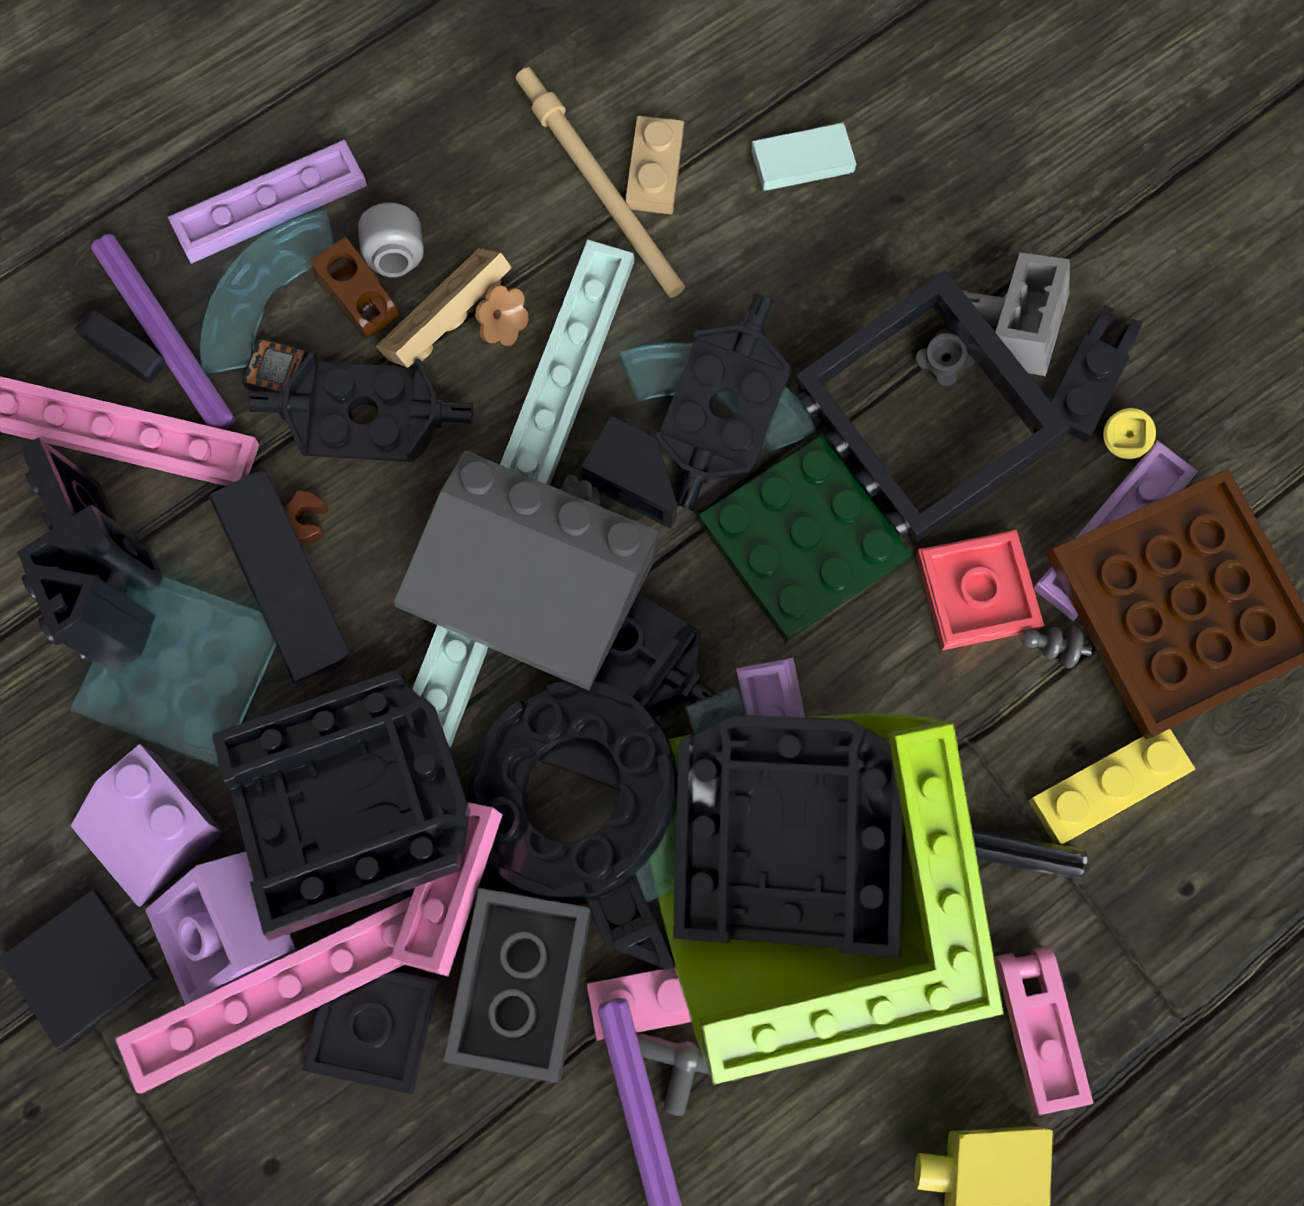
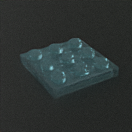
M164 576L158 588L146 589L145 592L128 589L125 594L127 597L156 615L142 656L115 673L93 661L70 710L80 716L220 768L212 734L242 723L276 647L261 612Z

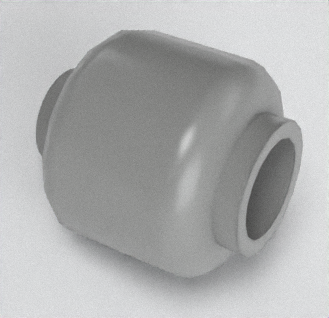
M381 203L372 206L362 214L358 222L360 256L372 271L387 277H399L418 266L423 258L424 244L421 223L414 211L398 203Z

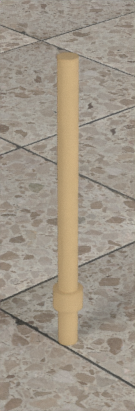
M531 68L522 69L516 75V81L533 103L531 109L542 126L550 127L668 297L673 298L679 295L684 290L685 285L564 116L565 108L555 93L547 92Z

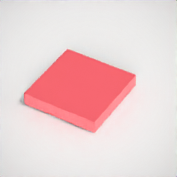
M1017 530L922 548L916 552V560L941 651L1020 635L1027 629L1039 631L1044 627Z

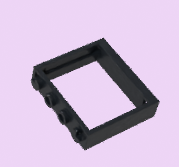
M946 270L796 375L799 393L795 397L804 408V413L811 420L817 416L828 429V432L824 434L828 444L840 459L846 455L858 469L853 474L854 478L870 499L875 495L880 498L888 509L883 514L885 519L901 538L907 535L914 545L923 541L1064 442L1070 430L1069 424ZM933 307L953 334L957 335L964 343L968 353L1033 435L928 509L919 513L823 384Z

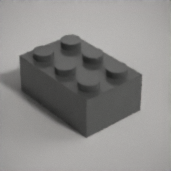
M482 888L478 889L443 1062L554 1083L561 1081L591 919L590 908Z

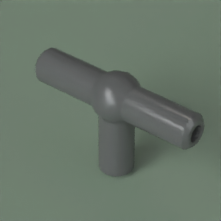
M636 1033L643 1058L673 1065L663 1108L669 1114L684 1115L695 1071L710 1075L700 1048L691 1041L677 1043Z

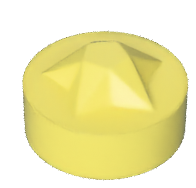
M1122 409L1108 419L1103 433L1104 443L1107 449L1119 458L1135 459L1141 457L1154 444L1156 438L1155 424L1147 413L1139 409Z

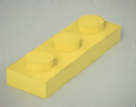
M1171 729L1149 739H1145L1144 736L1029 799L1028 802L1052 842L1062 845L1196 769Z

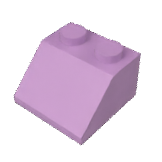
M141 744L136 746L95 781L71 824L73 830L135 904L140 907L225 834V831L162 758Z
M246 851L195 866L145 909L185 1005L270 965L296 950L290 933L270 941L263 935L250 882L254 880Z

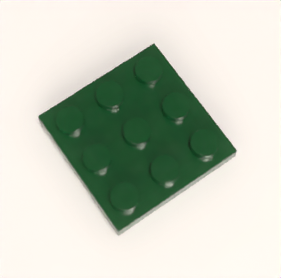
M822 435L698 516V522L785 642L908 561L912 555L911 551Z

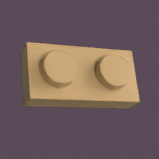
M637 116L626 194V203L631 210L673 214L684 121Z

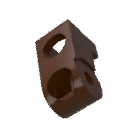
M344 237L309 260L316 282L327 294H330L364 338L368 339L399 318L398 310L386 291L379 284V279L347 237ZM343 257L342 259H340L339 261L330 266V264L335 259Z

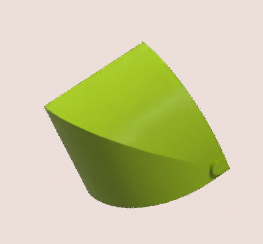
M903 714L813 716V718L851 719L890 741L905 825L903 951L900 958L841 953V948L733 939L729 943L673 939L676 795L674 812L669 827L656 851L649 858V864L681 991L701 1053L714 1084L1003 1014L954 725L952 723L929 717ZM695 734L669 739L675 757L677 780L679 741Z

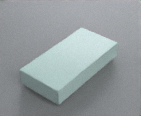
M844 123L752 141L751 152L763 191L854 173L856 161Z

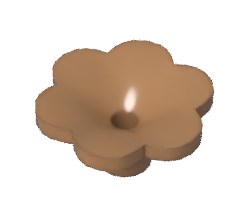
M493 285L489 288L486 300L481 301L475 310L476 319L481 324L480 336L485 342L492 344L498 342L504 346H510L516 342L518 331L523 330L529 321L528 312L523 308L525 298L522 291L516 288L507 289L501 285Z

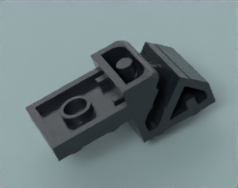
M38 437L22 447L21 451L29 467V470L25 473L26 479L32 489L42 498L46 508L42 511V517L50 531L17 552L26 573L22 576V582L29 594L37 600L43 615L39 618V624L49 640L56 645L64 644L77 651L86 662L91 663L94 661L115 673L142 656L156 616L122 593L127 589L145 592L146 589L158 588L163 575L151 548L117 524L100 483Z

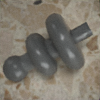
M1078 626L1069 627L1064 635L1058 627L1049 628L1045 635L1040 634L1035 629H1027L1021 637L1022 643L1028 648L1042 647L1043 655L1047 659H1054L1059 654L1060 663L1064 668L1074 667L1078 663L1081 654L1090 656L1092 652V646L1084 645L1083 631Z

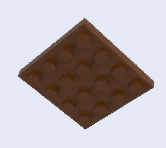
M1229 469L1059 545L1046 553L1140 734L1145 739L1152 738L1304 664V604Z

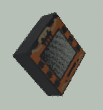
M258 338L242 383L248 390L280 393L281 390L285 389L286 384L308 354L303 349Z

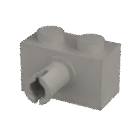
M1020 252L1008 292L1004 298L962 291L990 326L997 327L995 333L1026 372L1046 376L1069 297L1070 259Z

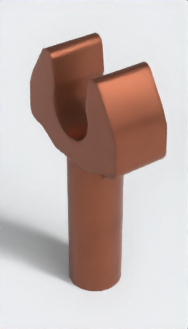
M296 491L293 499L283 508L300 545L306 546L323 539L325 535L319 526L299 524L300 518L310 512L314 514H327L329 510L325 503L314 494L307 491Z

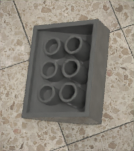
M465 450L438 496L394 600V605L415 616L586 690H590L654 563L659 531Z

